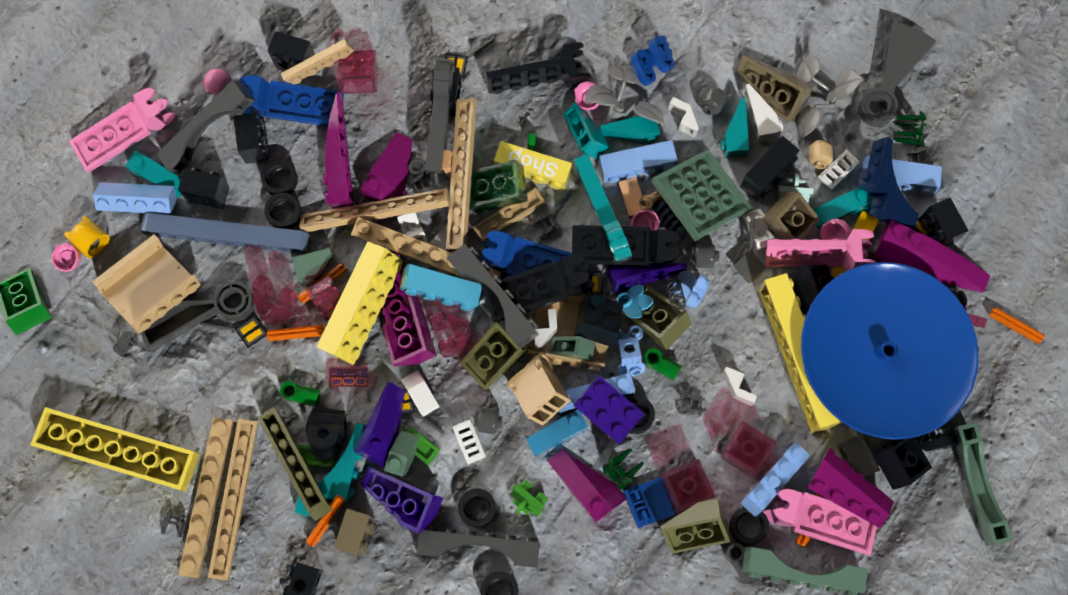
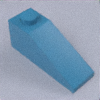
M576 410L531 435L526 440L534 456H537L586 431L588 426L581 412Z

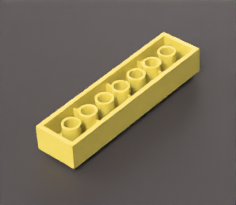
M786 273L764 280L759 288V293L811 434L832 428L841 421L833 416L820 402L805 374L801 354V335L806 316L800 310L801 302L799 297L794 294V283L791 278H788Z
M46 407L30 444L46 451L186 493L200 454L191 450Z

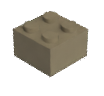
M785 192L762 218L778 239L803 240L820 220L800 192Z
M346 509L334 549L363 557V554H367L369 550V535H373L376 528L375 519L370 515Z

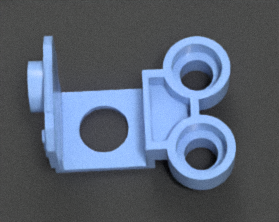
M682 271L676 278L681 281L685 299L687 298L686 306L691 309L692 307L697 308L709 287L710 280L702 274L696 279L695 275ZM674 282L672 286L679 285V283ZM681 291L673 292V295L680 294Z
M637 325L629 328L626 334L619 329V334L612 344L618 346L622 358V364L618 366V375L630 373L632 376H637L645 372V363L641 362L639 342L643 339V330ZM635 347V351L632 353L624 350L625 348Z

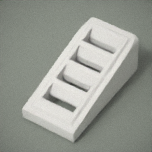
M845 150L817 178L827 188L832 190L860 162L848 150ZM837 164H840L846 171L842 170ZM832 169H834L840 176L838 177V176L832 171ZM829 174L835 181L832 182L826 175Z
M471 420L452 427L468 465L486 457ZM470 428V431L459 434V431ZM473 435L472 439L462 442L463 438ZM476 442V446L465 449V446ZM479 450L480 452L471 457L468 456L473 451Z

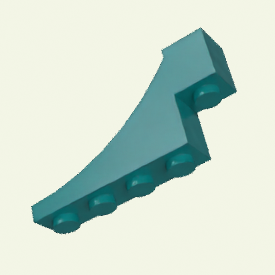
M356 423L350 442L334 468L318 483L327 500L333 501L336 495L343 497L346 504L353 500L355 494L353 483L359 476L358 461H362L363 458L355 453L354 450L366 427L364 424ZM298 495L294 513L311 517Z

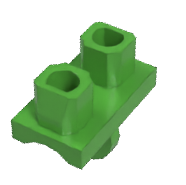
M527 480L520 485L517 483L510 495L515 500L512 503L518 507L515 511L517 515L523 511L527 515L531 512L538 517L545 508L544 505L548 498L540 492L536 497H533L529 493L533 486Z

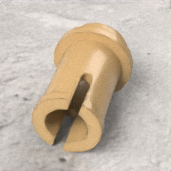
M655 191L650 195H643L639 200L640 207L645 210L651 209L653 205L662 200L661 194Z

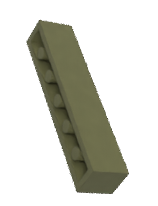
M274 407L258 416L257 418L308 514L316 521L331 512L333 509L281 414Z

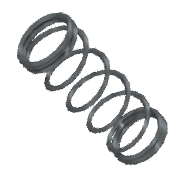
M676 277L669 278L666 282L671 307L674 310H682L686 306V300L681 281ZM674 279H675V280H678V281H672L671 283H673V282H678L679 285H674V286H672V287L669 288V285H668L669 281L674 280ZM681 291L680 294L672 295L673 292ZM683 299L679 304L673 303V300ZM684 302V305L679 308H676L672 305V303L675 305H680Z

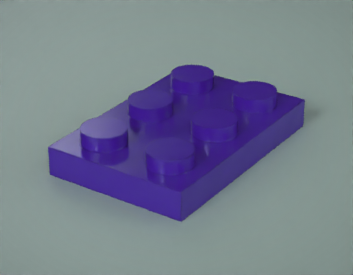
M599 375L573 405L618 444L623 441L644 415L641 410Z

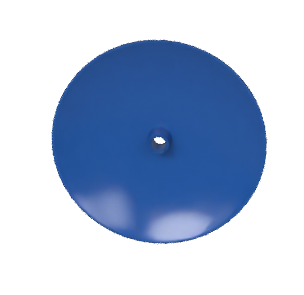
M886 262L865 264L852 268L831 280L820 291L812 302L803 324L801 354L805 374L810 386L820 402L833 416L860 433L894 440L909 439L930 433L947 423L959 412L974 386L979 357L977 338L970 317L958 298L944 284L919 269L903 264ZM884 347L890 350V356L885 354Z

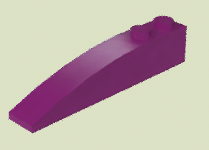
M340 92L336 93L331 109L325 147L326 174H323L324 185H327L328 192H325L326 204L329 203L331 208L354 205L344 105Z
M891 220L884 228L871 259L877 263L886 262L907 265L931 275L944 285L951 284L962 289L980 293L985 291L990 278L989 274L957 252L894 220Z
M392 252L394 255L403 260L402 255ZM403 262L402 268L394 280L393 287L389 291L383 307V315L385 316L383 332L393 366L420 364L437 356L418 295H407L405 291L400 290L404 268L406 267L405 262Z

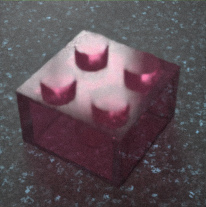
M376 50L354 51L348 57L338 60L337 81L341 94L377 93L378 61Z
M742 421L719 458L754 478L758 475L777 442Z
M699 459L665 472L660 476L675 513L686 510L698 502L707 501L715 497Z

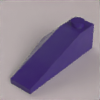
M649 263V266L610 265V268H607L606 274L613 294L629 290L635 285H646L678 275L680 272L687 270V264Z
M387 382L354 450L358 455L384 469L389 451L399 435L405 390L391 382Z
M368 467L361 484L375 500H378L385 507L388 513L398 520L397 522L401 526L418 534L437 516L443 501V497L372 467Z

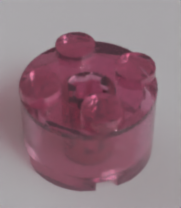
M329 275L306 290L325 321L330 320L341 297V293L333 284L334 282Z

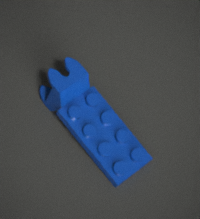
M252 75L244 76L240 79V82L244 83L246 87L251 88L248 90L255 99L243 114L256 112L259 118L265 115V118L328 127L336 93H341L344 102L345 91L271 80L268 83L264 78Z
M491 231L486 235L489 240L483 243L486 249L482 250L484 257L479 258V261L482 262L484 260L490 268L505 271V274L513 276L555 261L558 264L562 258L570 256L572 253L519 237L513 239L504 232Z

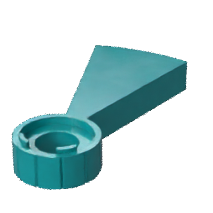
M585 154L574 159L580 181L605 232L611 251L614 254V260L616 259L618 262L632 256L627 239L613 213L589 155Z

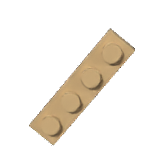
M343 39L282 72V78L287 83L298 84L302 79L315 75L324 67H330L337 60L348 57L350 53L354 52L352 44Z

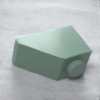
M330 248L293 257L297 279L301 284H312L322 276L334 257Z
M580 336L552 337L549 354L592 361L595 342Z
M401 430L389 451L384 471L399 476L409 474L420 436Z

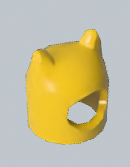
M83 216L81 218L82 221L76 224L71 231H66L64 235L84 256L93 258L107 247L110 236L91 219ZM99 239L98 247L89 250L90 246Z

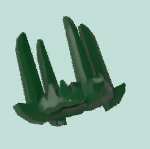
M920 111V115L896 116L895 119L916 121V123L901 122L895 123V125L916 128L915 132L893 131L894 134L915 137H893L894 141L916 145L915 149L920 148L924 143L922 138L925 134L923 133V128H926L924 120H927L926 115Z
M630 448L626 449L616 458L610 456L608 463L603 465L605 475L608 474L617 484L616 487L622 490L626 489L627 483L633 482L632 477L644 464L641 461L627 473L624 472L625 468L622 469L623 465L619 466V464L632 451Z

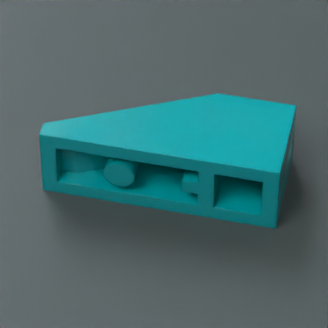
M741 98L724 139L721 140L720 147L721 151H724V157H747L749 152L745 98Z
M574 102L564 112L563 116L581 153L588 154L590 157L597 159L609 146L603 134L582 108Z
M641 116L600 126V132L604 137L635 143L646 142L650 144L657 141L660 135L658 123Z
M134 151L125 165L130 173L152 185L174 186L176 198L179 199L181 193L178 191L181 178L172 172H168L166 168L152 159Z
M858 188L813 209L820 218L816 224L817 228L822 227L832 219L842 220L869 210L873 197L861 188Z

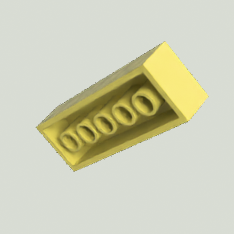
M367 241L316 347L354 365L360 356V351L368 339V334L377 320L380 309L385 304V299L392 289L394 280L400 272L404 261L386 248Z

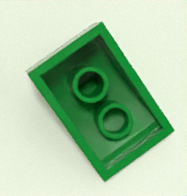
M30 267L0 281L1 310L5 322L15 335L52 318L49 306Z

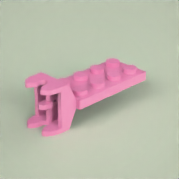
M152 88L143 89L133 95V102H129L71 139L69 142L85 171L90 173L151 134L150 130L162 131L175 121L176 114L167 113L161 115L162 110L167 107L169 102L166 99H159L153 102L150 99L156 91Z
M853 229L847 241L839 239L767 240L765 267L827 265L828 267L844 266L846 271L861 265L876 263L871 259H863L868 257V251L862 250L872 246V242L862 239L872 238L874 233L870 230Z
M783 489L771 501L775 503L776 509L763 511L769 522L780 526L793 527L792 532L867 556L871 555L877 526L830 500L806 492L801 493L791 489Z

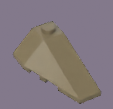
M743 55L736 71L747 84H750L779 117L788 122H791L806 104L814 87L796 76L747 55Z

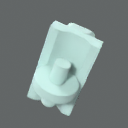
M794 173L793 178H786V183L792 184V187L777 186L776 191H779V199L785 192H800L808 203L810 194H813L814 189L798 187V185H805L806 180L799 179V173Z

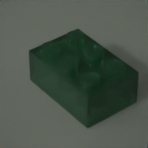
M512 160L472 170L469 210L479 213L528 201L524 166L518 161Z

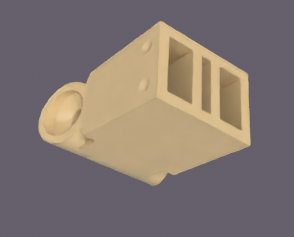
M543 352L535 356L506 383L514 391L513 393L526 417L542 426L571 401L559 379L553 373L550 359Z

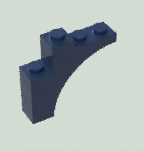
M888 136L876 140L872 145L868 168L861 170L858 187L873 196L870 210L871 215L886 225L891 220H894L915 230L919 213L909 205L897 184L892 164L893 140Z

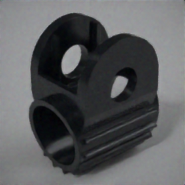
M313 407L306 423V434L310 443V450L315 457L327 460L335 457L340 452L343 438H346L347 431L345 410Z

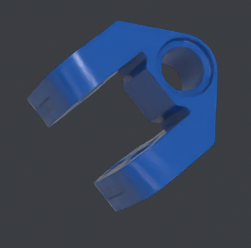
M666 36L655 37L649 42L648 49L638 50L630 57L637 77L644 86H649L656 80L653 67L657 66L663 73L674 68L675 63L672 58V50L669 49L670 45L667 42Z

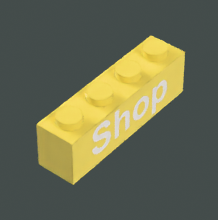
M501 141L494 159V168L502 173H513L518 178L526 177L532 179L537 184H548L553 189L560 190L561 188L565 190L572 170V163Z

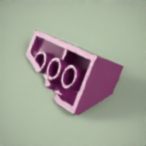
M397 132L395 133L360 190L363 197L371 201H379L405 196L413 139Z
M561 449L547 460L595 524L627 500L613 482L564 449Z

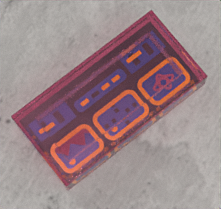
M329 367L328 386L368 387L369 368Z

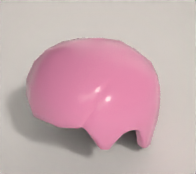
M212 69L205 75L203 84L206 92L215 96L225 88L228 82L232 81V78L223 69Z
M590 81L581 82L574 89L575 102L582 109L588 111L594 110L600 105L597 103H585L588 89L591 86H597V84Z
M641 210L633 216L631 226L650 227V231L657 230L660 227V220L655 212Z
M832 219L821 227L819 234L821 240L839 239L847 241L851 230L844 220Z
M63 243L55 247L52 253V263L56 269L62 272L73 271L81 263V253L74 245Z

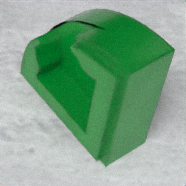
M537 131L529 132L528 150L535 151Z

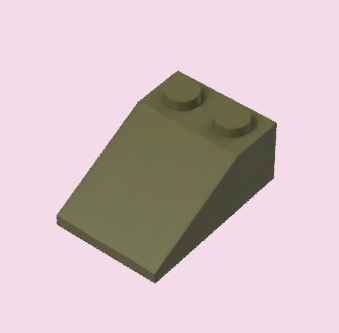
M646 284L643 294L650 296L654 300L653 304L648 309L642 310L641 318L626 317L642 328L643 332L652 341L667 350L692 325L687 311L684 309H672L670 300ZM672 303V305H673L674 307H676V308H679V307H680V306L675 305V304Z
M500 321L491 327L463 358L460 364L486 391L515 366L531 347L527 344L520 349L505 331V321Z
M718 498L698 502L660 526L672 554L730 542L728 521Z

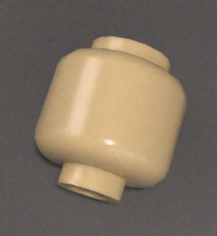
M817 140L811 144L808 149L809 164L817 169H824L826 166H829L833 161L832 145L825 140Z

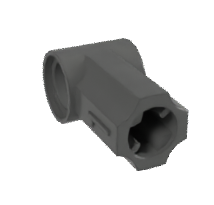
M740 544L729 545L724 551V556L732 564L744 584L754 578L748 577L749 573L742 572L745 549ZM732 548L739 550V557L737 559L732 558L730 555Z

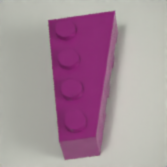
M831 448L828 449L808 486V489L878 528L882 527L894 504V501L878 487L868 483L865 480V476L849 467V463L846 460H841L836 456L835 451Z

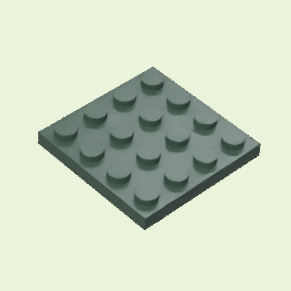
M709 149L653 177L651 180L694 241L701 239L752 209Z

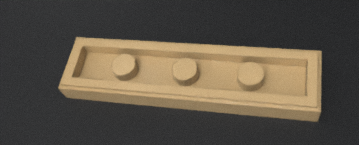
M535 187L472 226L473 230L481 242L484 243L489 240L486 237L487 233L491 231H504L544 206L546 202Z

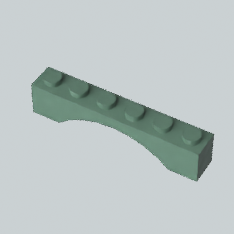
M977 422L951 429V434L955 437L957 443L955 447L985 546L1013 541L1008 521L1002 513L989 483L984 462L983 441Z
M747 547L744 552L742 572L749 573L748 577L761 579V576H766L768 581L780 583V579L787 580L788 585L800 586V583L807 584L809 589L819 590L820 586L825 587L826 592L838 593V590L845 591V595H858V593L866 592L868 569L843 565L824 574L809 575L788 567L770 550Z

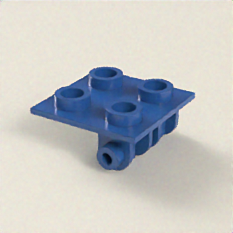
M661 477L624 490L637 528L675 515Z

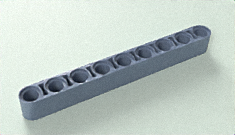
M144 213L140 230L142 234L149 236L155 235L156 237L299 254L306 253L309 233L304 231L155 213Z

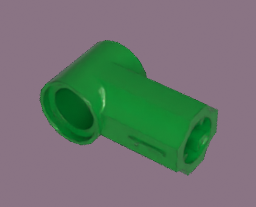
M655 348L649 349L642 358L646 368L653 369L674 381L682 367L680 364L662 355ZM654 355L657 360L656 363H651L647 356Z
M290 381L284 382L280 387V393L286 401L317 407L321 394L320 390L297 385ZM290 387L295 388L293 395H285L286 389Z

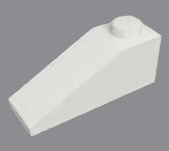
M750 84L745 85L743 94L756 141L761 142L779 138L781 131H783L782 121L778 120L774 110Z

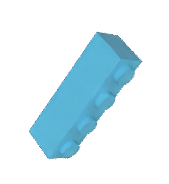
M412 264L404 268L400 290L405 291L407 295L416 296L418 294L424 296L423 299L439 300L442 301L443 305L460 306L459 309L471 311L478 307L482 284Z

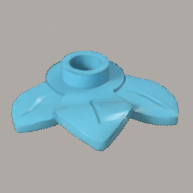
M643 285L632 286L627 292L620 293L616 298L617 302L624 304L623 311L630 318H641L642 310L648 309L654 302L650 296L643 294Z

